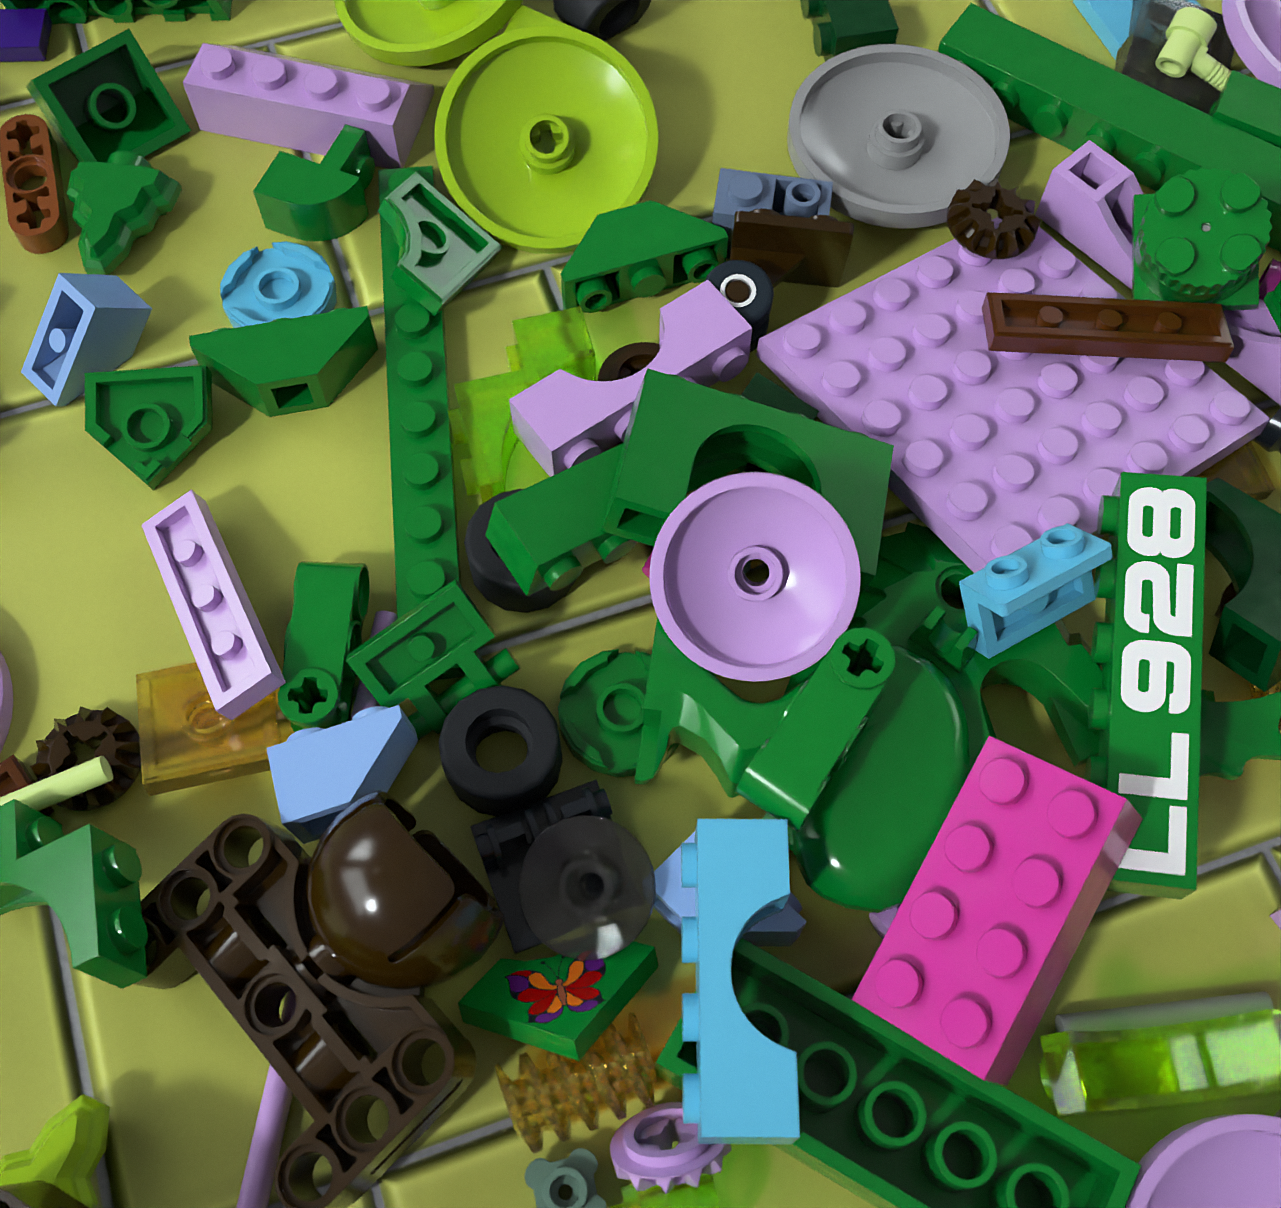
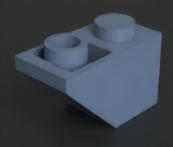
M720 168L712 224L724 228L728 235L726 259H730L736 211L750 212L754 209L763 208L776 211L780 215L804 218L814 215L829 216L833 182Z

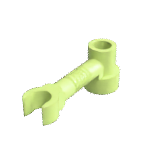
M1184 7L1179 9L1166 30L1167 41L1155 61L1156 67L1162 73L1176 78L1183 77L1187 70H1190L1201 79H1204L1205 82H1208L1209 85H1212L1213 88L1216 87V90H1220L1221 93L1231 70L1227 67L1225 68L1223 64L1221 65L1220 62H1217L1215 58L1207 53L1209 49L1207 46L1217 30L1215 20L1209 14L1197 8Z

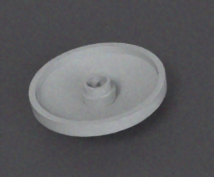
M879 44L852 49L818 66L802 82L795 94L790 110L787 131L789 155L799 177L833 182L830 204L832 209L855 220L888 228H920L947 222V210L957 189L965 190L974 179L982 182L985 186H988L996 178L999 179L1010 143V127L1004 106L991 86L981 76L963 63L942 53L922 47L900 44Z

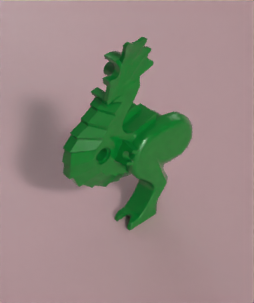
M909 522L904 532L881 538L876 576L859 596L854 615L846 629L848 631L853 628H869L880 632L889 640L895 651V666L891 677L886 683L883 696L870 715V720L840 770L837 773H833V778L803 828L798 833L787 826L788 849L792 850L796 856L800 872L806 884L822 898L844 908L875 913L901 906L989 736L997 739L980 690L989 685L1005 683L1021 687L1043 704L1074 768L1087 763L1089 755H1099L1100 730L1089 729L1088 707L1092 687L1102 688L1103 663L1092 662L1091 648L1081 634H1070L1064 622L1060 619L990 659L976 651L978 632L970 626L968 627L965 610L951 607L943 599V596H953L962 601L959 581L974 573L928 527ZM657 617L645 693L643 729L635 784L643 785L650 782L662 768L670 745L680 743L703 757L718 778L728 797L734 798L739 796L735 791L750 762L764 742L773 736L782 715L800 687L807 680H810L824 657L807 669L791 675L784 695L779 699L765 703L751 702L739 697L712 672L699 666L682 653L670 640ZM857 664L856 668L849 672L859 677L867 668ZM1202 689L1199 777L1215 776L1227 780H1236L1243 775L1244 766L1249 760H1281V733L1278 728L1281 718V692L1249 700L1215 702L1214 691ZM766 813L762 819L776 818Z

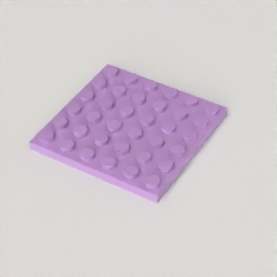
M998 217L992 219L994 221V229L998 228L1002 219ZM1040 227L1032 245L1024 253L1008 259H990L976 255L965 249L956 239H953L759 338L756 356L799 399L819 411L817 417L824 424L846 431L859 432L869 438L894 445L888 488L973 573L985 568L991 560L1007 556L1039 539L1047 530L1063 526L1067 523L1098 538L1103 537L1104 535H1098L1097 531L1101 496H1112L1121 472L1195 477L1259 436L1271 419L1202 361L989 351L982 313V305L987 292L1126 299Z

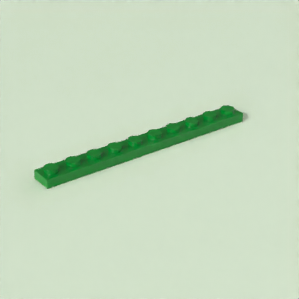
M433 166L378 170L379 204L381 205L383 199L415 172L436 189ZM380 214L397 619H399L454 579L461 585L444 308L434 316L390 278L399 262L400 246L392 227ZM456 664L434 680L460 678L466 675L459 665Z

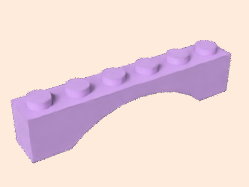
M1089 140L1052 170L1035 215L1132 290V200L1134 195L1143 194L1131 170ZM1259 299V305L1255 310L1224 311L1234 344V349L1225 363L1281 406V333L1265 302Z

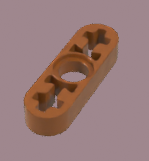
M32 114L17 115L7 120L0 128V157L8 223L19 243L26 251L34 254L50 253L60 248L66 242L69 235L58 147L46 122L41 117ZM27 141H30L33 154L25 155L23 151L27 146ZM31 177H47L44 184L34 190L20 189L21 185ZM41 211L45 217L41 220V227L37 228L36 216L33 213Z

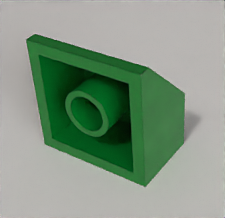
M130 29L37 76L26 86L57 136L79 162L107 163L110 155L116 151L132 152L145 157L191 131Z

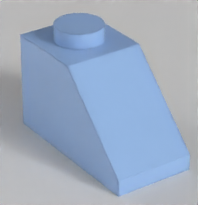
M59 273L21 373L56 407L66 406L85 392V373L113 371L132 357L152 308L117 275Z

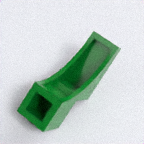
M16 799L1 805L0 915L24 907L49 905L60 919L66 933L71 952L72 968L121 989L147 978L145 945L148 939V932L142 918L139 887L142 866L136 849L90 823L64 835L61 823Z

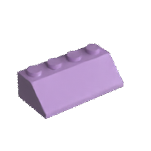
M208 43L202 44L183 81L197 123L202 131L325 156L344 125L347 124L365 130L370 154L374 158L375 166L387 169L404 168L434 95L433 85L239 46Z

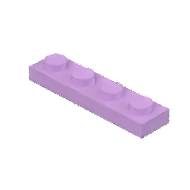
M190 490L141 526L215 710L228 719L233 720L281 687L286 681L206 501Z

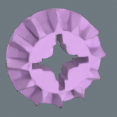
M682 1102L658 1104L639 1112L617 1129L610 1143V1154L617 1178L631 1180L636 1191H645L655 1185H659L666 1194L675 1185L683 1183L692 1187H698L700 1175L715 1174L722 1171L723 1157L732 1151L731 1144H698V1124H683ZM673 1141H678L677 1146L671 1149Z

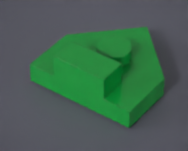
M206 365L85 373V431L152 490L213 429L212 374Z

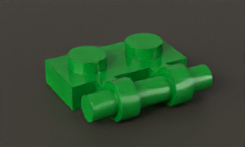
M456 579L350 652L346 658V662L380 706L391 708L409 698L417 710L407 718L416 730L418 741L433 730L440 734L445 718L460 700L479 689L502 685L501 682L521 669L517 660L507 648L488 661H485L476 650L493 639L495 633ZM458 664L466 676L438 695L428 684Z

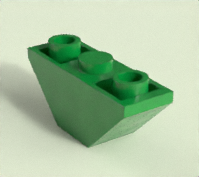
M652 200L598 214L561 272L562 303L566 318L584 312L595 313L609 305L638 297H652L663 290L691 282H704L712 269L726 262L728 235L725 229Z
M368 306L350 309L337 308L327 313L297 318H278L267 323L238 328H219L212 332L189 336L190 347L199 366L206 365L211 371L212 383L268 417L329 407L378 350Z

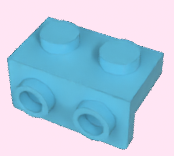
M1067 523L1063 526L1047 530L1039 539L1007 556L991 560L985 568L959 581L967 625L978 632L976 651L990 659L1096 600L1092 569L1113 558L1111 543Z

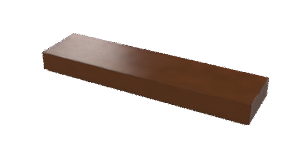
M987 292L982 305L989 351L1227 362L1234 349L1222 304Z

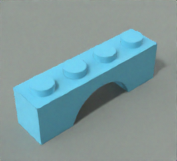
M697 819L694 843H681V888H695V916H682L681 957L682 963H696V993H682V1041H697V1073H683V1124H698V1144H792L800 1138L796 1052L771 1041L749 1022L737 1002L731 981V958L739 940L760 921L782 912L790 895L787 819Z

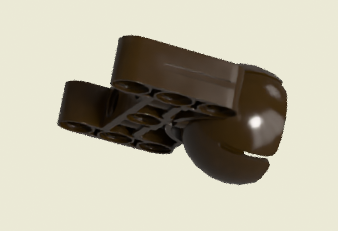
M381 790L361 797L337 815L320 837L312 858L295 840L294 836L284 828L254 815L243 813L231 816L222 822L141 900L142 918L148 932L145 955L148 947L154 940L156 941V954L154 960L147 967V978L134 983V985L163 990L174 988L197 970L314 1119V1122L286 1149L277 1163L274 1174L275 1191L280 1202L286 1208H347L352 1205L466 1091L476 1072V1053L470 1041L462 1035L431 998L424 997L426 987H433L458 977L478 962L497 939L505 916L496 908L495 900L484 886L433 832L420 830L413 835L409 833L416 826L415 817L396 799ZM263 838L264 847L262 854L254 864L249 866L248 855L250 849L257 840ZM210 889L208 907L198 917L197 904L199 898L204 891ZM293 989L296 995V1009L291 1019L283 1025L280 1019L279 1007L285 994ZM438 1043L445 1053L446 1064L440 1078L433 1084H430L422 1073L421 1064L427 1049L433 1044ZM381 1099L389 1110L390 1120L387 1130L377 1140L372 1136L368 1128L367 1118L374 1102ZM322 1155L328 1159L332 1167L331 1185L324 1196L317 1191L313 1183L314 1167Z

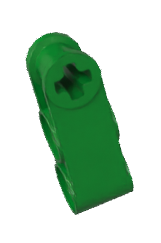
M302 561L297 566L294 579L292 616L287 625L284 641L282 675L286 683L280 687L278 692V705L285 718L291 722L294 733L306 728L317 727L326 729L350 721L355 678L357 675L346 662V658L350 652L362 645L363 620L367 615L370 597L369 571L365 563Z
M853 628L843 632L835 640L810 680H807L793 697L782 715L773 736L764 742L750 762L735 791L738 795L776 819H787V826L799 833L833 778V773H837L855 747L870 720V715L883 696L886 683L890 679L895 666V651L889 640L880 632L869 628ZM857 664L867 668L859 677L849 672L855 669Z

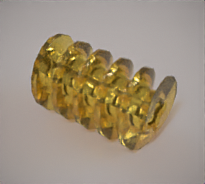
M631 1012L628 1016V1037L624 1038L611 1023L601 1035V1047L596 1048L592 1045L580 1061L568 1059L565 1056L546 1050V1068L540 1070L529 1055L523 1053L519 1055L518 1079L514 1081L510 1079L498 1063L495 1064L498 1081L518 1137H521L532 1153L535 1154L543 1151L544 1126L549 1125L560 1141L564 1143L571 1140L572 1116L575 1114L579 1116L590 1131H595L599 1129V1107L603 1103L608 1106L618 1120L627 1118V1094L633 1092L647 1110L655 1107V1083L658 1082L645 1037L634 1012Z

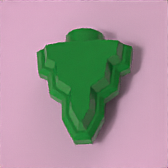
M116 151L110 155L107 163L78 162V167L71 171L66 194L70 201L74 203L72 217L76 224L82 228L78 247L86 273L110 275L128 257L134 240L151 232L159 216L173 211L182 191L180 183L169 178L162 171L153 169L147 160L132 152Z

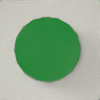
M619 649L602 651L582 661L564 681L558 705L561 736L573 757L594 772L617 778L635 776L651 654L636 650L635 654L629 652L619 653ZM673 743L672 745H670L664 763L668 760V758L672 755V753L676 750L680 743Z

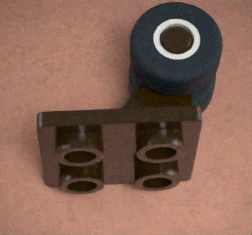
M763 208L754 209L750 212H735L730 261L721 263L712 269L705 281L709 280L752 326L750 352L757 348L759 338L767 334L769 314L774 295L773 288L780 282L834 288L840 286L853 239V223L842 222L828 215H814L809 218L780 215L776 211Z

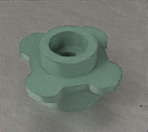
M583 1148L575 1149L569 1158L549 1162L544 1158H537L528 1165L525 1172V1182L534 1190L537 1208H606L604 1199L597 1195L594 1180L598 1162L594 1154L589 1150ZM565 1184L573 1189L572 1197L568 1200H562L558 1195L559 1188Z

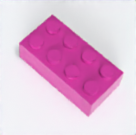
M989 736L852 1000L982 1080L1007 1086L1143 818L1126 798Z

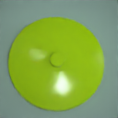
M334 0V5L344 28L363 52L374 59L392 65L425 66L459 57L483 44L512 18L523 0Z
M555 25L528 26L511 30L487 41L471 53L456 69L442 94L437 109L434 134L435 152L445 186L456 206L495 241L525 252L538 254L566 253L576 250L598 214L642 202L655 171L658 153V124L652 99L642 78L629 61L616 49L603 40L574 28Z

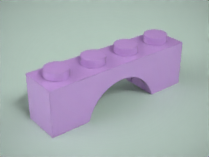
M706 280L660 308V350L652 362L634 375L614 381L586 380L558 369L509 399L513 431L549 477L611 449L622 441L624 442L632 407L647 368L665 374L678 375L687 381L710 387L718 381L726 382L736 377L749 361L752 326L709 280Z

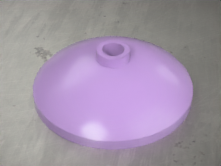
M742 472L727 475L701 486L686 497L669 515L657 536L652 551L649 573L650 592L657 617L664 631L677 648L690 660L712 673L726 678L752 682L770 681L794 675L823 658L835 640L846 631L852 620L859 598L861 581L860 563L854 539L847 524L832 504L811 487L795 479L767 472ZM752 559L764 561L770 571L767 579L762 582L750 581L744 574V565Z

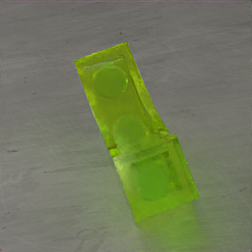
M581 306L512 320L515 345L505 346L509 372L454 384L458 408L447 410L455 446L467 443L470 458L460 460L467 495L479 494L482 504L495 495L506 492L507 470L511 456L519 442V438L513 431L509 399L558 369H562L579 378L596 381L595 351Z
M1267 1009L1228 1017L1156 1027L1109 1031H1063L1040 1036L1044 1053L1040 1061V1076L1046 1094L1055 1102L1057 1116H1122L1201 1102L1229 1103L1281 1094L1280 1010Z

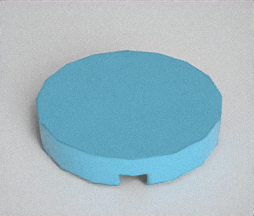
M287 241L272 243L273 248L260 252L258 247L242 253L228 266L220 283L223 309L233 328L267 323L278 318H297L334 310L337 303L336 284L323 256L308 246Z

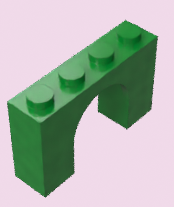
M647 368L632 407L601 531L654 547L663 524L673 510L686 498L690 475L694 469L716 460L726 459L748 462L769 473L783 475L811 487L838 511L850 530L858 552L861 578L860 596L876 576L894 445L869 438L859 432L846 431L811 420L799 413H789L763 405L738 394L725 393L696 384L678 375L665 374Z

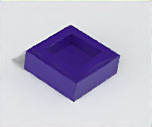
M0 9V62L45 61L52 21L46 9Z

